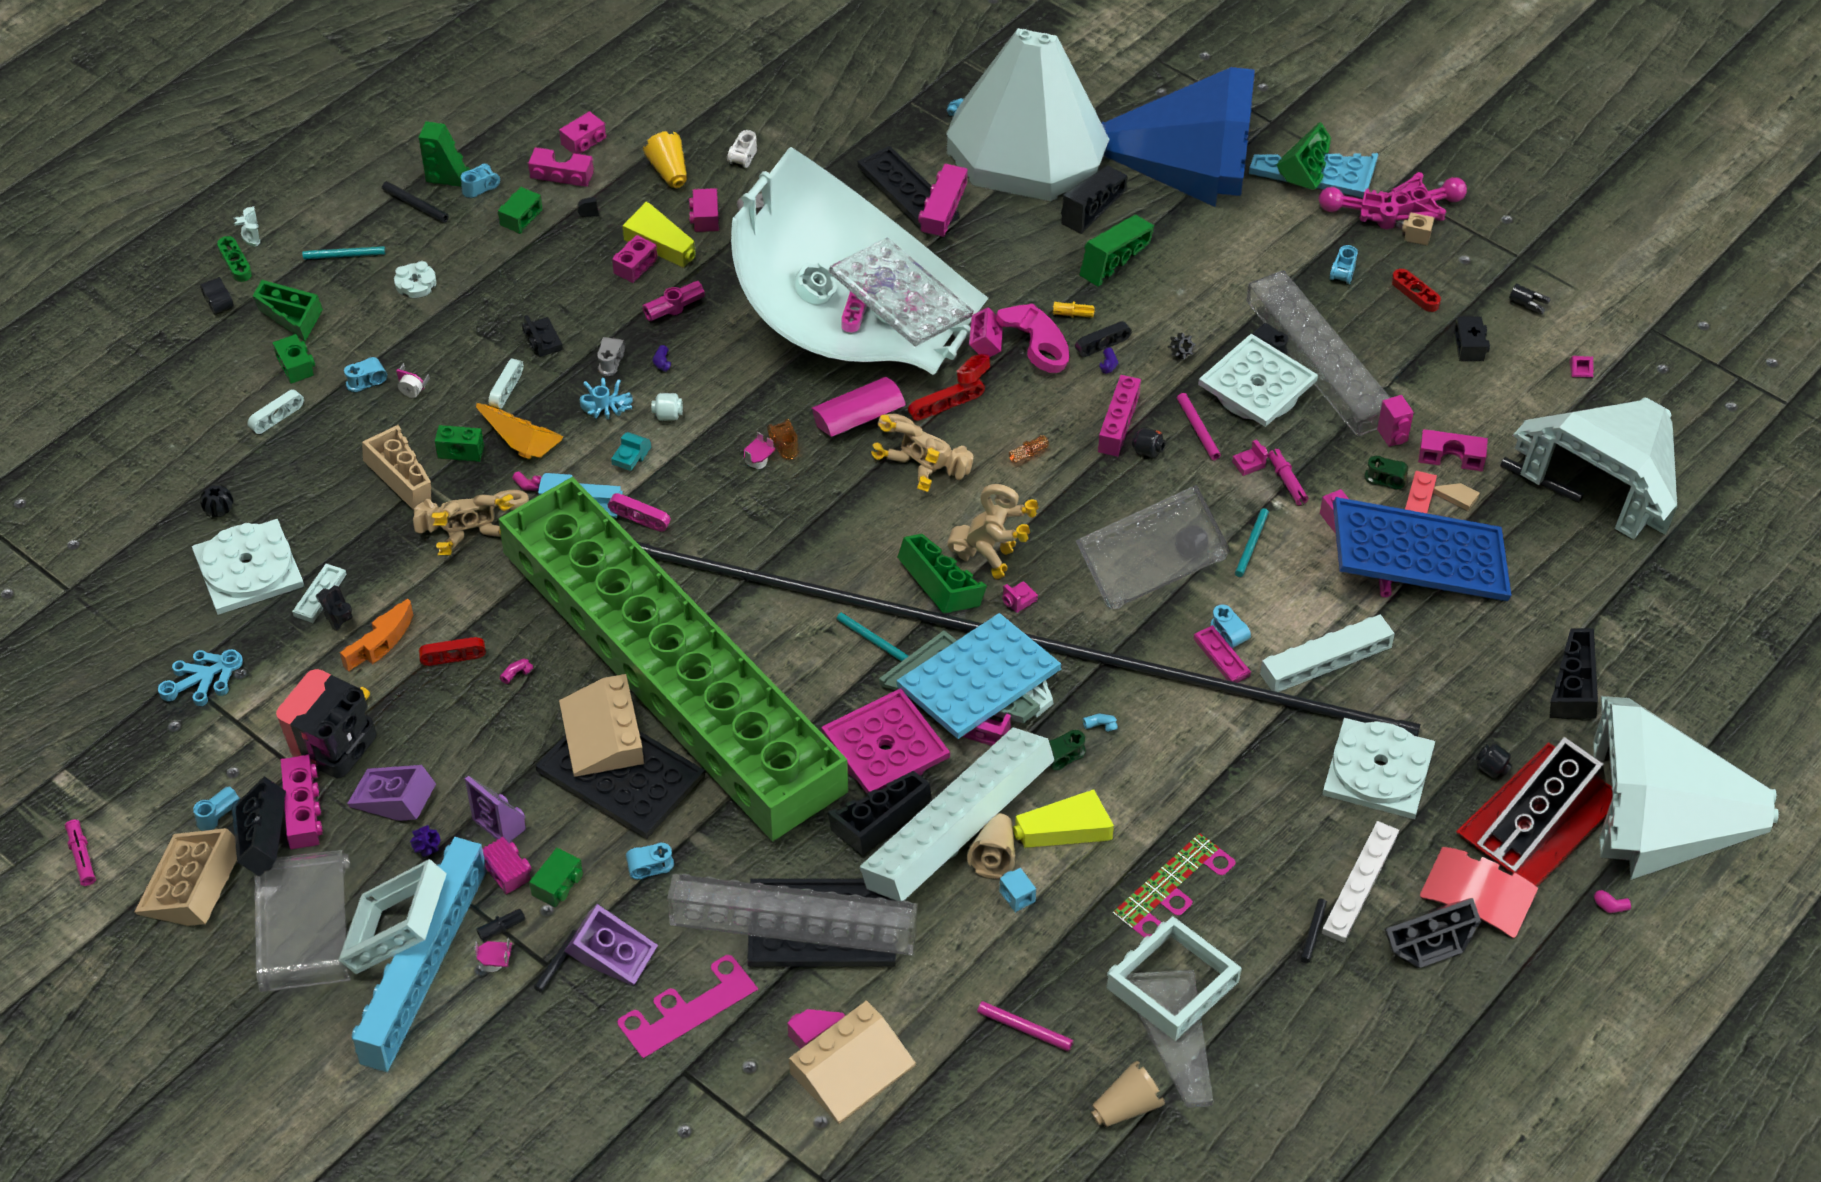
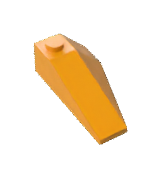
M476 404V408L511 448L519 451L518 455L528 459H531V456L542 457L563 439L562 435L547 428L532 425V422L514 417L513 414L489 405Z

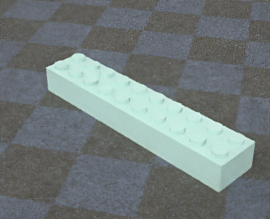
M1014 727L1009 730L860 866L867 889L903 902L1054 762L1048 738Z

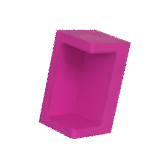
M1006 714L1003 722L987 719L962 737L993 746L1010 730L1011 715Z

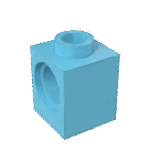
M1021 868L1009 871L1000 878L999 892L1014 912L1035 902L1036 888Z

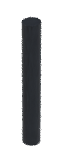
M1322 898L1317 901L1300 960L1304 963H1309L1327 905V901Z
M572 930L535 984L534 988L538 992H543L568 955L565 949L577 930Z

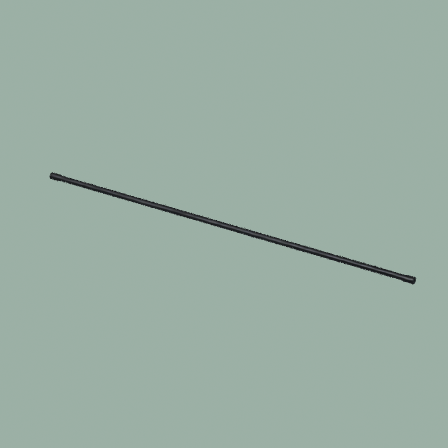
M637 542L651 558L968 632L983 624ZM1026 634L1045 650L1336 718H1347L1363 723L1376 721L1389 723L1406 729L1414 736L1418 737L1421 724L1387 718Z

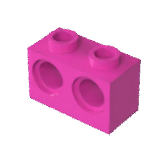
M636 235L631 241L627 242L619 253L614 255L612 259L614 274L634 283L658 259L657 245Z

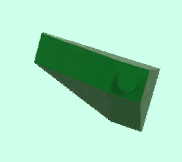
M1322 122L1314 126L1276 164L1279 173L1287 182L1314 190L1323 180L1324 175L1321 172L1326 166L1324 157L1329 152L1331 137Z

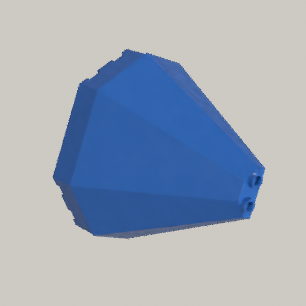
M1230 67L1116 118L1102 122V126L1109 138L1103 156L1216 207L1217 194L1241 196L1255 69Z

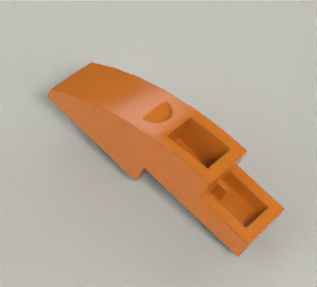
M406 599L384 615L377 617L372 622L373 631L365 634L361 639L340 652L343 667L348 672L365 660H368L373 665L399 642L413 618L411 601Z

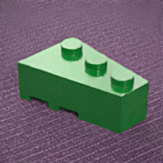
M425 121L418 138L426 182L462 187L461 175L466 171H470V169L463 163L462 154L457 152L450 132L445 124Z
M261 280L253 294L260 312L294 335L296 334L305 342L323 311L318 295Z

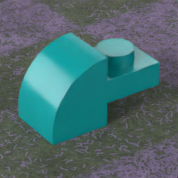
M626 432L621 437V445L611 458L612 465L632 471L638 461L642 462L651 449L650 440Z

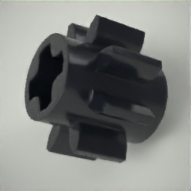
M1178 333L1177 337H1170L1172 341L1168 348L1173 352L1171 356L1179 355L1180 359H1185L1186 354L1193 355L1192 349L1196 344L1192 342V336H1184V333Z

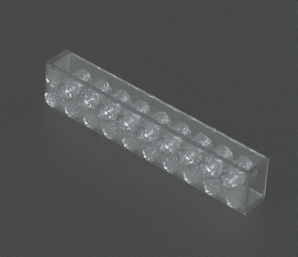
M1282 270L1248 283L1246 298L1248 304L1264 323L1270 324L1273 328L1288 336V344L1286 345L1288 353L1296 362L1318 374V379L1314 383L1315 386L1358 437L1376 430L1382 401L1389 399L1390 396L1287 273Z
M673 874L667 898L671 926L913 955L917 933L916 903L892 901L884 898H867L860 895H843L835 892H818L811 889H794L787 886H769L762 883H745L738 880H721L713 877H696L689 874Z

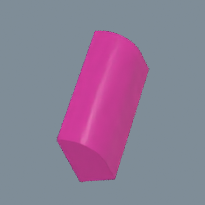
M884 377L812 407L816 427L832 437L906 406L898 386L889 378Z

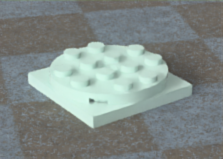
M1250 334L1199 379L1198 385L1217 396L1222 405L1229 411L1242 418L1253 419L1266 427L1275 418L1280 417L1293 408L1298 397L1317 381L1318 374L1253 334Z
M278 519L262 524L244 523L220 531L219 534L209 541L192 546L217 615L304 587L303 579ZM244 560H251L247 563H242Z
M1344 718L1322 795L1415 819L1435 741L1414 736L1406 729L1393 724L1378 721L1363 723ZM1375 761H1383L1386 764L1378 765L1375 763Z

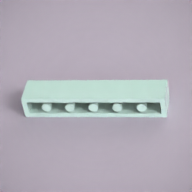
M1381 614L1375 617H1368L1362 622L1348 625L1334 633H1327L1321 638L1309 640L1303 645L1289 648L1275 656H1268L1262 660L1260 675L1271 691L1280 692L1392 648L1395 633Z

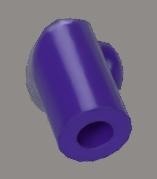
M660 345L652 361L658 369L667 372L671 367V362L667 361L666 358L669 349L664 345Z
M1106 348L1103 351L1106 360H1104V363L1100 362L1099 364L1101 371L1105 374L1111 373L1118 365V360L1112 348Z

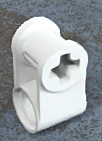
M745 130L739 134L735 143L729 149L728 163L732 164L735 162L742 164L745 168L749 167L751 160L757 152L756 134L753 131Z

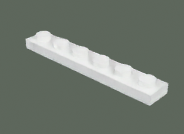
M1379 821L1376 822L1323 927L1322 934L1345 943L1398 837V829Z

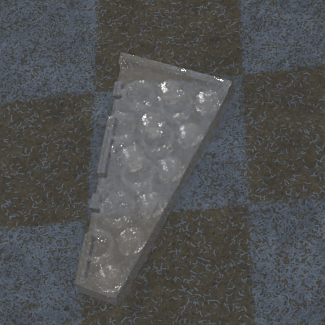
M1194 970L1130 973L1125 977L1174 1016L1198 996ZM1138 1013L1186 1107L1212 1106L1213 1096L1201 1018L1174 1041Z

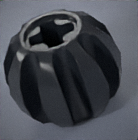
M210 485L209 488L204 489L202 492L200 505L207 515L222 517L232 509L233 496L225 486Z

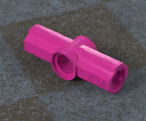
M699 281L690 283L682 288L671 287L665 290L664 296L642 305V309L648 321H653L666 314L677 315L683 311V306L705 297V291Z

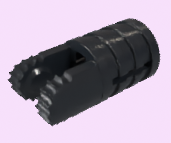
M1517 283L1509 296V301L1525 306V308L1539 314H1543L1545 310L1542 306L1534 303L1533 300L1544 304H1549L1551 300L1549 297L1520 286Z

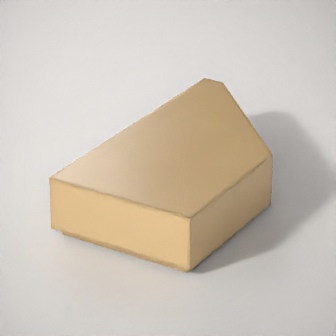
M1461 483L1435 486L1433 494L1469 511L1480 495L1479 492Z

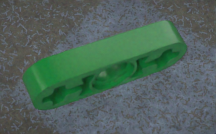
M230 236L220 238L217 242L219 253L234 280L238 282L249 280L252 276L250 265L236 240ZM233 257H239L236 261H230Z

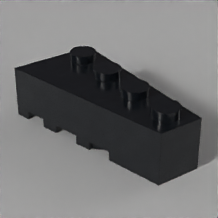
M1106 166L1065 193L1061 210V224L1082 234L1126 191L1128 175L1110 166Z
M1571 628L1550 701L1549 718H1597L1598 692L1594 628Z
M912 771L887 783L886 788L870 791L867 793V797L857 802L852 800L846 803V807L838 811L833 809L828 812L831 831L861 855H864L932 801L930 783L915 771Z
M265 776L232 807L237 862L259 877L265 871L272 869L276 862L286 791Z

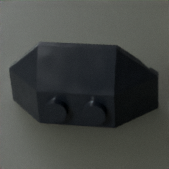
M1468 898L1399 920L1386 927L1385 932L1392 953L1415 967L1422 968L1463 953L1481 920L1474 899Z

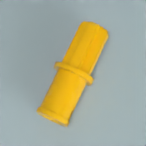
M1054 302L1053 315L1071 316V318H1074V316L1093 317L1095 311L1092 305L1075 304V302Z

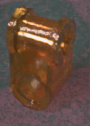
M786 419L783 423L774 426L772 424L768 425L769 437L773 440V444L780 456L788 460L796 458L799 453L798 436L790 420Z

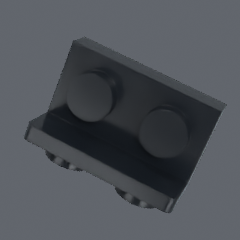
M528 315L524 316L525 324H522L523 333L525 336H529L531 349L536 350L539 357L563 350L562 343L549 317L531 322Z

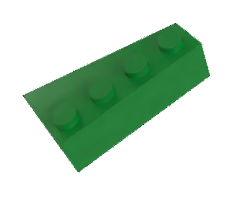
M1135 214L1104 233L1102 232L1095 238L1088 240L1084 247L1085 253L1079 276L1099 287L1103 283L1102 279L1105 276L1110 277L1114 274L1115 270L1113 269L1115 267L1126 264L1131 255L1135 256L1150 243L1154 225Z
M917 534L903 538L897 558L943 614L981 605L987 588L986 584L982 581L976 582L971 572L968 570L963 571L956 566L957 561L952 557L944 556L941 553L942 549L925 535Z

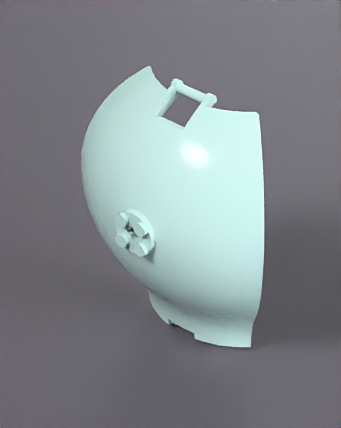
M790 147L770 173L763 171L751 190L741 197L743 207L733 217L731 235L732 256L740 285L747 299L761 318L777 333L792 343L829 358L858 362L900 361L916 365L934 375L945 358L953 360L957 355L956 351L966 337H970L971 327L968 325L971 322L972 315L981 309L988 300V297L874 205L794 148ZM762 190L764 206L756 215L755 197ZM876 273H885L890 276L894 281L893 295L901 303H903L909 293H914L917 296V300L913 305H916L917 313L913 317H907L902 312L892 323L890 321L882 322L872 312L871 308L874 303L869 300L858 331L846 332L841 327L842 315L851 289L858 285L867 287L868 279ZM858 307L850 308L851 310H860ZM951 335L956 337L950 346L943 347Z

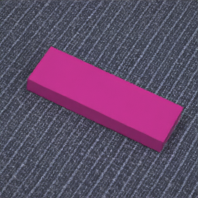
M1213 625L1194 634L1193 639L1226 680L1238 683L1250 677L1251 671Z

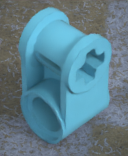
M482 164L470 171H466L461 175L462 193L465 197L473 198L494 189L500 183V176L493 173L488 164Z
M1345 245L1340 248L1331 269L1330 280L1338 279L1346 281V284L1350 285L1358 252L1355 247Z
M375 357L350 364L344 369V374L348 380L346 387L351 392H360L363 389L380 385L387 379V372Z
M1218 605L1214 608V618L1210 625L1215 627L1231 648L1250 639L1251 633L1248 626L1241 621L1229 606Z
M666 843L633 848L626 853L630 877L639 880L667 873L674 866L672 849Z

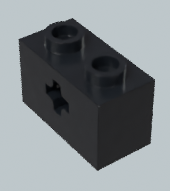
M1482 316L1457 317L1454 335L1459 361H1484L1486 353L1490 351V342L1486 340L1487 326L1483 325Z

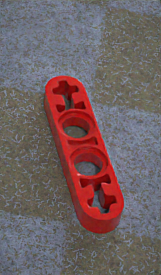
M979 378L972 383H958L915 400L909 405L908 412L915 421L925 419L978 398L984 393L985 386Z

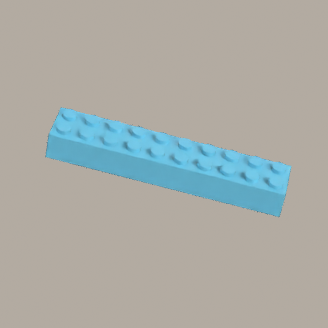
M454 837L451 845H447L444 851V859L441 865H437L446 873V877L425 940L394 955L392 962L387 964L384 969L381 983L377 984L374 989L370 1005H366L364 1008L363 1019L360 1025L356 1026L353 1030L352 1040L361 1065L388 1072L487 872L482 844Z

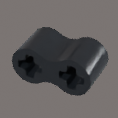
M220 277L200 284L203 297L208 302L213 314L234 307L231 295Z

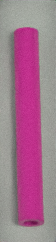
M1186 393L1179 394L1177 400L1211 460H1217L1221 454Z
M981 1001L977 1013L1068 1052L1071 1049L1073 1040L986 1002Z

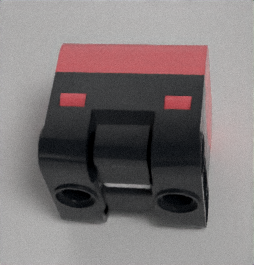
M319 669L309 671L276 711L291 755L293 757L309 755L311 764L316 763L318 770L333 778L344 777L377 736L372 718L365 714L367 702L362 689Z

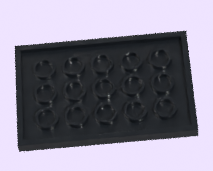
M639 731L644 759V764L574 777L566 735L536 765L537 772L646 839L705 776L704 769Z
M750 879L748 967H896V900L868 890L864 879Z

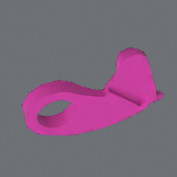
M1031 303L1029 305H1019L998 310L996 321L1001 327H1013L1030 333L1027 356L1031 363L1049 373H1059L1065 369L1069 361L1068 344L1056 324L1042 310ZM1039 350L1051 353L1057 360L1046 358Z

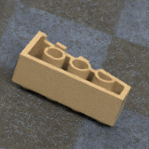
M399 425L362 442L363 461L413 510L418 504L423 503L424 500H431V481L422 465L418 463L414 451H411L406 437H403Z

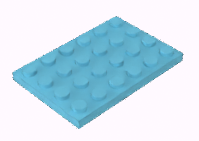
M998 613L897 680V687L901 688L908 697L959 739L1060 671L1061 663L1003 615Z

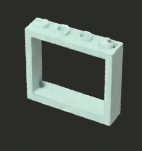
M429 859L363 893L339 961L352 972L358 974L424 941L446 873ZM414 895L407 919L374 936L382 911Z
M1171 917L1166 923L1162 922L1154 934L1150 937L1146 936L1135 951H1129L1118 966L1114 965L1111 967L1107 974V989L1176 1041L1239 982L1241 967L1175 917ZM1170 937L1174 938L1220 973L1211 984L1176 1016L1125 978Z

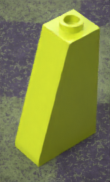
M645 202L623 225L625 241L629 242L638 235L656 244L657 256L683 268L695 258L694 240L648 202Z
M1094 789L1017 815L1015 826L1013 827L1016 839L1021 840L1024 848L1109 841L1113 839L1114 825Z

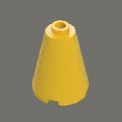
M667 131L658 133L647 140L648 144L646 147L643 146L644 155L670 187H682L687 180L681 138L676 132H673L674 134H668Z

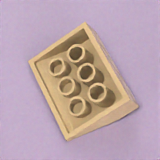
M626 674L602 678L559 700L574 777L644 764L642 744Z
M227 828L174 834L135 913L140 916L187 926L206 924L237 861L235 836Z
M867 1000L789 1058L790 1074L838 1124L916 1066V1062L883 1016Z

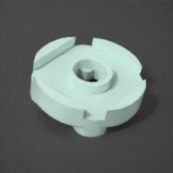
M424 261L400 266L396 269L394 277L395 287L399 294H408L409 298L426 296L431 292V288L436 286L435 272Z

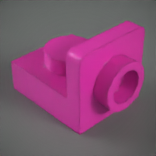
M1258 440L1252 441V448L1234 455L1232 462L1240 473L1245 476L1265 468L1268 452Z
M1023 581L1013 588L1008 584L1004 585L1002 599L1007 607H1011L1018 613L1036 602L1038 594Z

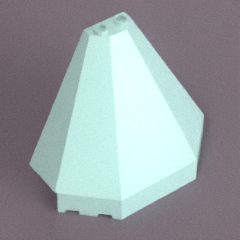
M1018 28L958 106L947 131V154L955 159L958 167L968 169L969 181L973 186L1052 201L1057 199L1058 195L1067 193L1098 172V166L1103 158L1109 138L1058 37Z
M1642 398L1640 401L1524 420V423L1513 434L1518 439L1515 449L1526 455L1520 475L1539 485L1544 479L1554 448L1558 444L1631 486L1615 526L1616 530L1635 539L1647 524L1666 535L1677 509L1671 412L1648 398Z
M1601 696L1602 715L1593 741L1594 758L1604 762L1609 747L1613 798L1599 837L1600 858L1629 860L1632 880L1771 831L1773 823H1777L1779 815L1778 809L1774 808V803L1776 802L1775 789H1770L1630 698Z

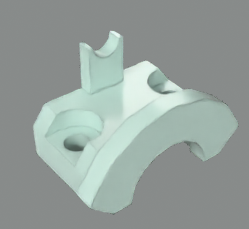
M249 207L243 210L244 216L234 218V221H237L234 224L235 226L244 224L241 229L243 241L248 245L257 247L261 243L254 207Z

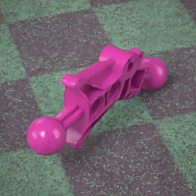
M1418 172L1410 180L1392 189L1390 193L1380 191L1377 194L1376 190H1373L1371 193L1369 189H1366L1363 199L1343 196L1339 189L1327 187L1319 195V204L1327 212H1335L1341 207L1361 210V221L1372 220L1377 222L1383 229H1392L1395 226L1396 220L1409 219L1410 212L1443 221L1446 210L1438 206L1435 201L1445 198L1449 202H1458L1465 197L1467 187L1462 179L1451 177L1445 180L1441 188L1428 191L1422 182L1423 174Z

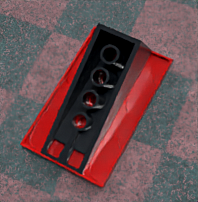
M1564 737L1556 747L1548 742L1456 832L1466 842L1472 844L1511 874L1515 872L1538 887L1582 841L1605 821L1613 798L1612 786L1606 783L1603 763Z

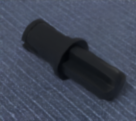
M517 909L501 918L496 916L495 920L476 928L478 936L482 942H485L501 933L506 934L507 929L523 922L525 916L521 909Z

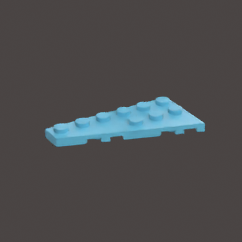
M1371 153V156L1353 154V157H1343L1341 154H1326L1324 157L1326 166L1321 172L1324 175L1323 180L1317 188L1335 187L1343 194L1363 198L1365 190L1369 189L1378 153ZM1279 155L1253 156L1249 174L1286 181L1276 166L1282 157Z

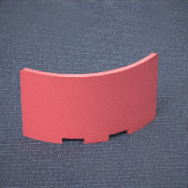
M1442 847L1420 893V897L1443 904L1473 898L1480 919L1498 928L1509 937L1515 938L1538 888L1515 872L1513 875H1509L1499 870V864L1483 857L1478 861L1468 857L1466 851Z

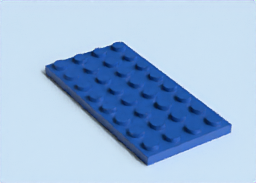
M1335 497L1333 511L1340 572L1508 601L1512 596L1502 527Z

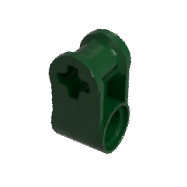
M1381 456L1369 458V468L1364 474V478L1368 483L1397 490L1405 486L1408 474V465L1405 462Z
M1071 730L1049 741L1054 757V762L1050 764V767L1054 771L1064 768L1085 755V735L1079 730Z

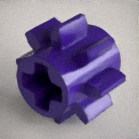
M426 825L412 832L414 837L410 843L415 853L422 852V856L425 857L439 851L437 846L441 839L437 830H429V826Z

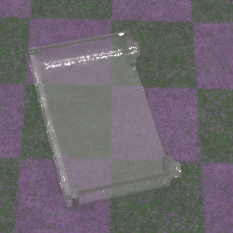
M1197 485L1076 540L1106 606L1111 609H1118L1124 604L1215 562H1220L1229 554L1228 544Z
M343 849L277 857L272 869L265 871L260 877L255 874L256 973L260 992L350 981L351 970L339 961L346 940L344 874L346 873V868H350L349 854H344Z

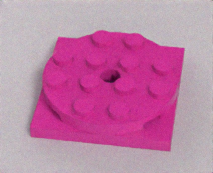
M901 688L821 727L822 734L847 758L848 774L859 782L866 793L886 788L887 783L912 771L921 776L926 769L950 758L948 748ZM883 745L892 747L888 750L880 749Z

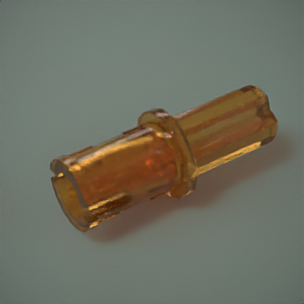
M1040 435L1031 441H1024L1021 446L1009 452V459L1016 463L1026 457H1033L1036 452L1049 446L1048 439L1044 435Z

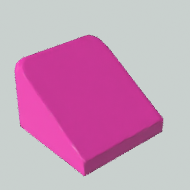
M1572 356L1570 358L1571 377L1593 378V357Z

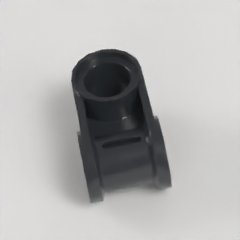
M1263 323L1251 333L1283 354H1288L1286 348L1288 336L1273 328L1270 324Z

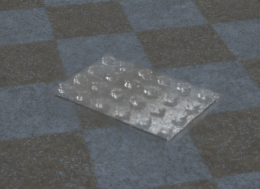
M888 237L831 265L828 271L914 347L971 318L974 312L973 309Z

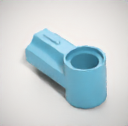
M230 786L225 787L211 799L201 800L194 805V816L197 827L200 830L215 829L218 825V819L232 810V807L240 800L235 790Z

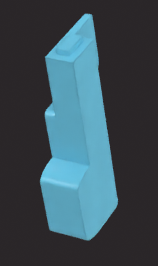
M545 473L541 478L538 494H543L571 478L572 475ZM580 484L612 518H617V514L608 508V503L613 494L619 493L623 495L621 486Z

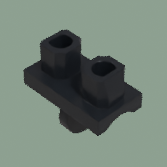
M334 585L330 589L323 588L316 594V598L321 604L324 615L329 620L332 629L339 630L344 622L353 618L351 614L352 607L349 603H346L338 586Z

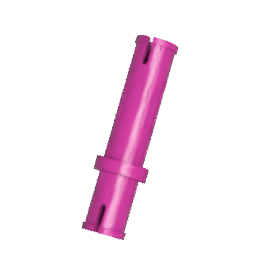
M1275 449L1276 455L1273 450L1270 451L1268 458L1275 467V473L1283 480L1296 505H1302L1300 499L1305 504L1309 497L1292 472L1291 464L1286 462L1280 449Z
M70 820L65 823V829L69 838L68 848L72 850L81 885L89 886L95 883L96 878L86 847L88 841L83 836L80 821ZM75 838L78 839V842H79V846H80V847H77V843H76V839H75ZM81 858L84 860L85 867L82 865Z

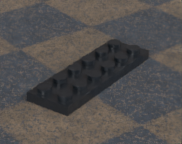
M891 146L859 160L858 168L921 229V223L918 222L920 211H924L925 200L927 197L930 198L932 186ZM957 210L950 223L960 219V213Z

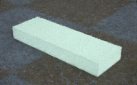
M325 564L292 611L293 616L314 623L323 610L316 598V594L323 588L330 589L334 585L339 587L346 576V570Z

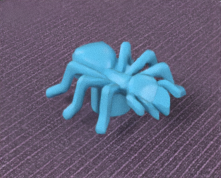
M602 378V386H596L593 389L586 381L584 382V386L589 390L590 394H584L580 397V406L583 411L587 412L588 415L592 414L594 418H597L601 410L605 409V418L609 419V406L617 416H620L621 412L632 409L631 403L633 398L630 393L618 396L621 383L619 379L615 384L614 393L609 396V389L606 387L605 379Z

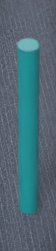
M385 246L302 251L303 259L385 255Z
M1265 508L1260 510L1235 571L1237 577H1243L1269 514V511Z
M840 612L836 619L896 659L902 662L909 657V655L844 613Z

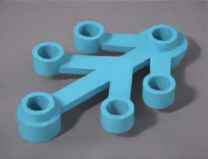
M233 649L226 650L221 655L198 650L193 654L195 664L185 663L182 660L174 662L172 669L176 676H183L186 673L194 675L178 683L170 680L162 682L158 686L161 699L168 702L173 701L179 692L200 682L198 690L193 694V700L195 705L204 706L208 702L207 692L212 679L219 672H221L219 681H216L213 687L217 695H226L229 691L227 683L232 671L240 668L243 663L241 654ZM207 662L216 663L210 667L203 666Z

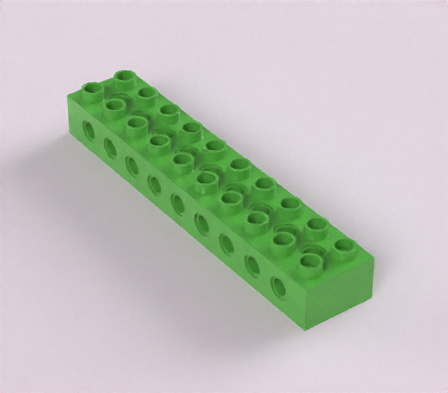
M573 476L498 519L504 554L617 675L626 674L629 688L772 842L848 793L847 758Z

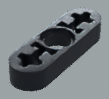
M1120 321L1081 337L1076 342L1075 349L1082 357H1087L1124 342L1131 336L1132 330L1126 322Z

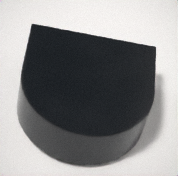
M596 197L584 198L578 202L577 208L580 216H599Z

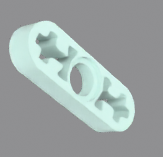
M512 358L509 360L489 395V406L499 409L504 406L522 375L523 361Z
M296 390L286 392L251 415L248 420V427L257 434L265 432L297 411L303 405L304 397Z

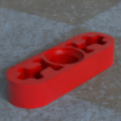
M1397 269L1394 271L1392 285L1425 311L1435 312L1439 309L1441 301L1439 294L1408 270ZM1418 288L1421 292H1413L1411 289Z
M978 354L969 358L957 370L958 382H975L990 368L989 355Z
M479 637L431 643L419 648L420 663L427 666L478 659L486 654L485 641ZM450 650H457L456 652L448 653Z

